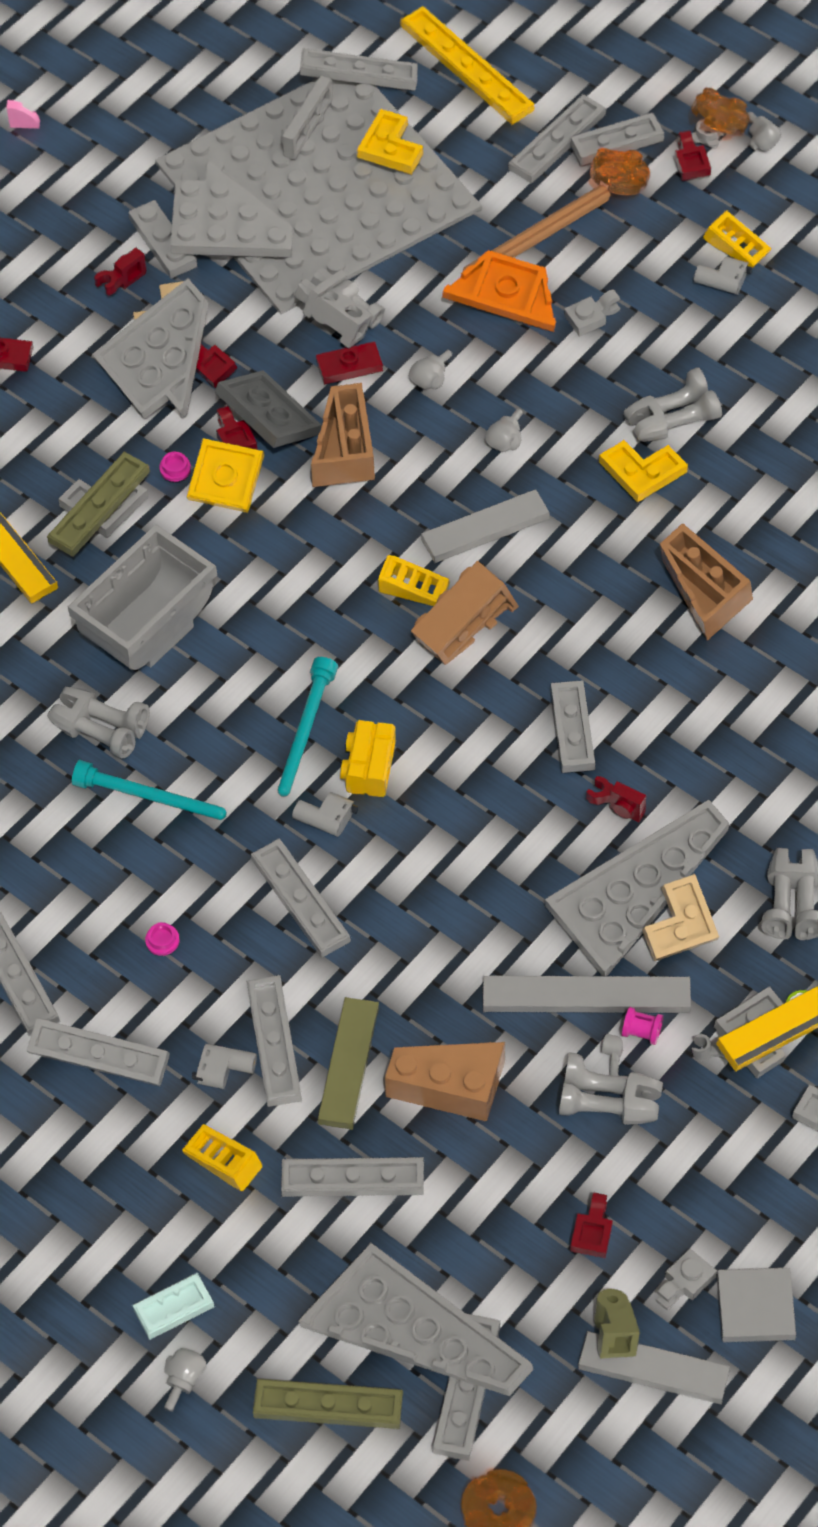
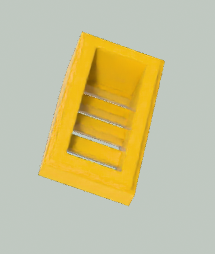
M727 210L708 227L703 237L709 244L734 259L748 262L747 266L752 267V269L772 249ZM733 236L737 238L735 242L731 239ZM743 242L747 244L744 249L740 247ZM754 248L758 252L752 257L748 253Z
M388 555L378 578L379 592L435 606L439 596L447 590L450 579L399 557ZM405 578L410 579L408 584L404 583ZM418 581L423 582L421 589L416 588ZM430 585L436 586L433 595L428 593Z
M205 1124L200 1127L182 1149L183 1153L240 1191L245 1190L262 1168V1163L256 1152ZM211 1139L213 1142L204 1153H201L202 1148ZM223 1147V1149L217 1155V1157L215 1159H212L215 1156V1154L219 1151V1149ZM232 1155H234V1158L230 1161V1163L227 1166H225V1164L232 1157Z

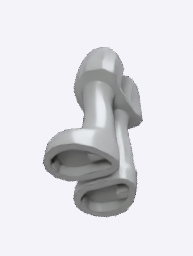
M697 367L687 373L686 383L682 389L657 398L646 396L630 405L623 413L629 424L636 425L634 432L639 441H655L668 438V429L674 426L699 420L720 418L722 416V409L717 395L713 390L708 391L705 376L701 369ZM694 403L684 409L664 415L666 411Z
M64 687L60 694V700L66 706L60 704L53 705L47 717L68 736L76 738L80 732L87 734L109 746L110 752L122 759L133 752L136 744L135 737L140 739L143 736L148 723L150 708L144 703L134 702L127 711H122L96 699L93 692L80 688ZM92 716L118 727V729L114 730L90 719Z
M776 848L767 874L768 882L775 886L774 908L767 910L763 914L761 921L762 930L769 936L777 939H789L791 937V889H797L795 936L799 940L818 937V911L814 910L813 893L814 887L818 886V861L813 849H802L800 864L790 863L787 848Z
M569 1052L559 1115L570 1116L577 1112H607L621 1115L622 1124L651 1123L658 1119L659 1105L652 1100H657L661 1097L663 1083L636 1072H631L629 1076H612L591 1072L585 1068L581 1055ZM580 1090L621 1094L622 1098L593 1095Z

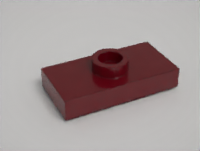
M0 338V369L27 372L34 349L33 341Z
M375 341L316 355L317 366L324 385L383 371V363Z

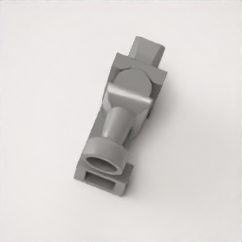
M321 268L313 275L311 282L304 279L299 283L294 296L306 304L302 312L309 318L313 316L317 322L327 324L342 335L340 342L350 348L364 338L368 327L373 329L379 324L385 314V308L377 303L369 305L358 296V284L355 281L345 280L348 274L344 271L339 270L332 275Z

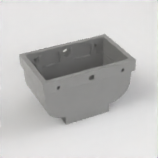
M156 524L68 605L69 616L76 621L77 628L81 634L130 669L137 670L145 664L151 668L194 627L193 619L203 609L210 597L213 579L217 576V569L213 563Z

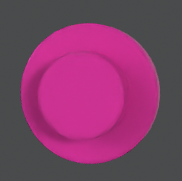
M170 452L160 462L161 476L171 482L182 481L191 472L190 461L180 452Z
M164 922L154 924L145 936L148 950L158 956L173 953L180 941L178 931L170 924Z

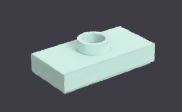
M198 1273L133 1305V1310L149 1340L214 1308V1302Z

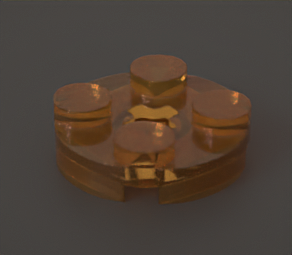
M705 87L703 92L696 96L691 107L696 117L698 113L705 117L703 122L705 125L725 134L734 135L736 130H740V134H742L750 122V116L745 110L747 104L739 98L733 97L729 99L710 87Z
M600 148L597 150L590 168V176L596 184L600 186V182L609 185L607 191L620 195L640 193L642 187H647L651 173L648 165L642 161V154L635 150L623 152Z
M495 1469L488 1471L487 1475L481 1476L479 1479L475 1478L466 1487L462 1497V1516L465 1527H533L537 1512L536 1499L532 1490L528 1487V1483L520 1475L508 1470ZM498 1500L505 1501V1508L509 1509V1511L502 1513L501 1516L493 1514L492 1509L488 1508L489 1505H496Z

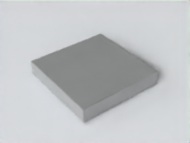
M790 1268L718 1270L722 1342L795 1340L796 1329Z

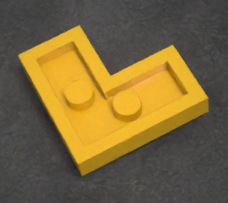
M380 109L357 149V158L412 175L423 155V146L400 139L408 126L407 116Z
M623 440L599 455V463L637 503L684 475L688 469V464L669 445L643 460Z

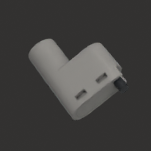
M725 256L719 270L698 265L694 276V283L738 295L746 275H751L752 267L747 266L748 262Z
M330 792L320 808L299 800L293 810L292 817L339 837L352 814H357L358 806L353 805L354 801Z
M205 1044L197 1072L193 1071L192 1079L198 1080L197 1084L224 1089L230 1070L254 1073L257 1053Z

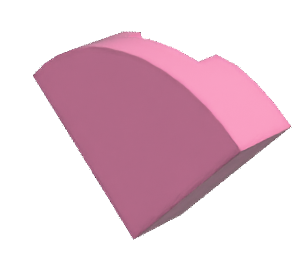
M8 100L7 113L10 128L39 129L40 118L35 111L31 112L22 107L23 103Z

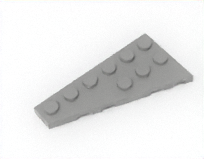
M707 800L546 898L545 906L602 976H608L643 934L642 929L650 925L667 905L662 886L691 876L729 830V822L713 803Z
M372 1243L299 1320L302 1328L510 1396L533 1371L530 1361Z

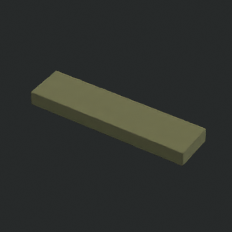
M124 451L47 535L48 543L74 557L150 473L149 465Z
M348 997L344 999L318 1116L319 1125L353 1130L378 1016L379 1002Z
M257 1379L253 1417L259 1419L400 1429L403 1390Z

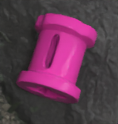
M629 1007L623 1024L622 1036L628 1037L632 1035L650 1040V1044L656 1045L662 1028L663 1015L657 1014L655 1017L636 1012L635 1008Z

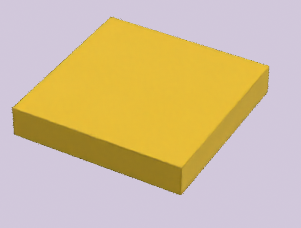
M203 438L186 497L191 501L248 513L264 459V452Z

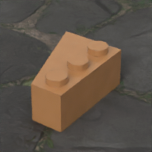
M362 383L331 386L321 432L317 439L316 452L311 462L313 487L375 480L374 455Z
M683 523L660 543L663 563L705 639L708 641L753 600L751 581Z
M476 561L472 567H467L460 574L459 580L450 590L444 591L439 596L436 605L428 613L421 615L417 619L411 632L422 646L446 665L475 642L472 636L484 627L491 630L497 625L496 617L507 609L513 612L519 606L506 585L479 561Z
M505 1042L396 1047L393 1050L385 1075L386 1097L487 1121L505 1063Z

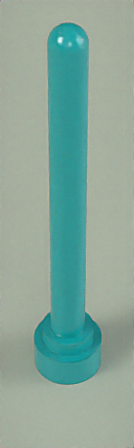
M316 657L313 660L310 669L313 684L277 789L280 796H288L291 792L325 686L335 679L338 664L330 658Z
M78 760L73 771L72 785L86 789L88 786L94 787V785H98L218 820L224 819L227 815L223 807L98 772V768L93 767V763Z

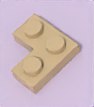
M695 874L664 884L662 891L672 918L645 926L642 929L654 962L716 941L719 938Z

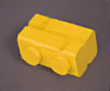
M358 720L354 732H348L346 751L350 752L349 760L343 759L340 778L346 780V791L348 793L361 795L367 793L369 796L377 797L386 796L396 744V728L393 724L379 722L375 724L371 721Z

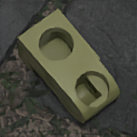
M610 1288L604 1289L597 1295L594 1323L600 1329L597 1347L600 1359L636 1357L640 1331L627 1295L622 1291Z

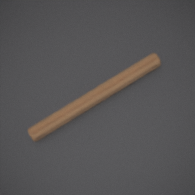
M599 185L491 251L514 258L607 202L611 196L610 192L604 185ZM478 259L466 265L463 271L469 266L476 264Z

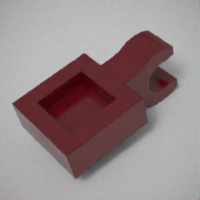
M690 130L678 132L680 142L677 143L679 150H675V161L682 181L710 176L712 168L704 145L695 147Z
M135 247L129 253L122 255L114 263V270H103L95 275V285L99 287L101 284L108 282L105 285V293L108 296L114 294L120 286L126 289L147 273L144 253Z
M201 344L196 372L216 389L218 382L228 378L237 369V365L215 344L209 350Z
M229 406L217 409L220 417L217 419L220 428L216 430L219 442L258 450L257 441L245 420L236 422Z
M596 776L594 786L602 791L594 792L588 789L586 791V799L595 805L610 803V809L614 810L620 817L631 818L640 822L646 812V795L618 781L613 785L604 777Z
M593 1192L589 1215L578 1213L571 1242V1252L606 1258L613 1227V1220L604 1219L607 1195Z

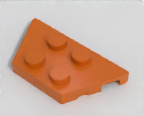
M488 250L478 258L476 264L466 268L458 280L451 286L449 284L446 285L443 289L442 298L554 332L556 320L553 317L552 298L548 289V276L545 267Z

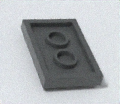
M264 370L221 381L217 384L215 393L273 448L319 435L322 425Z

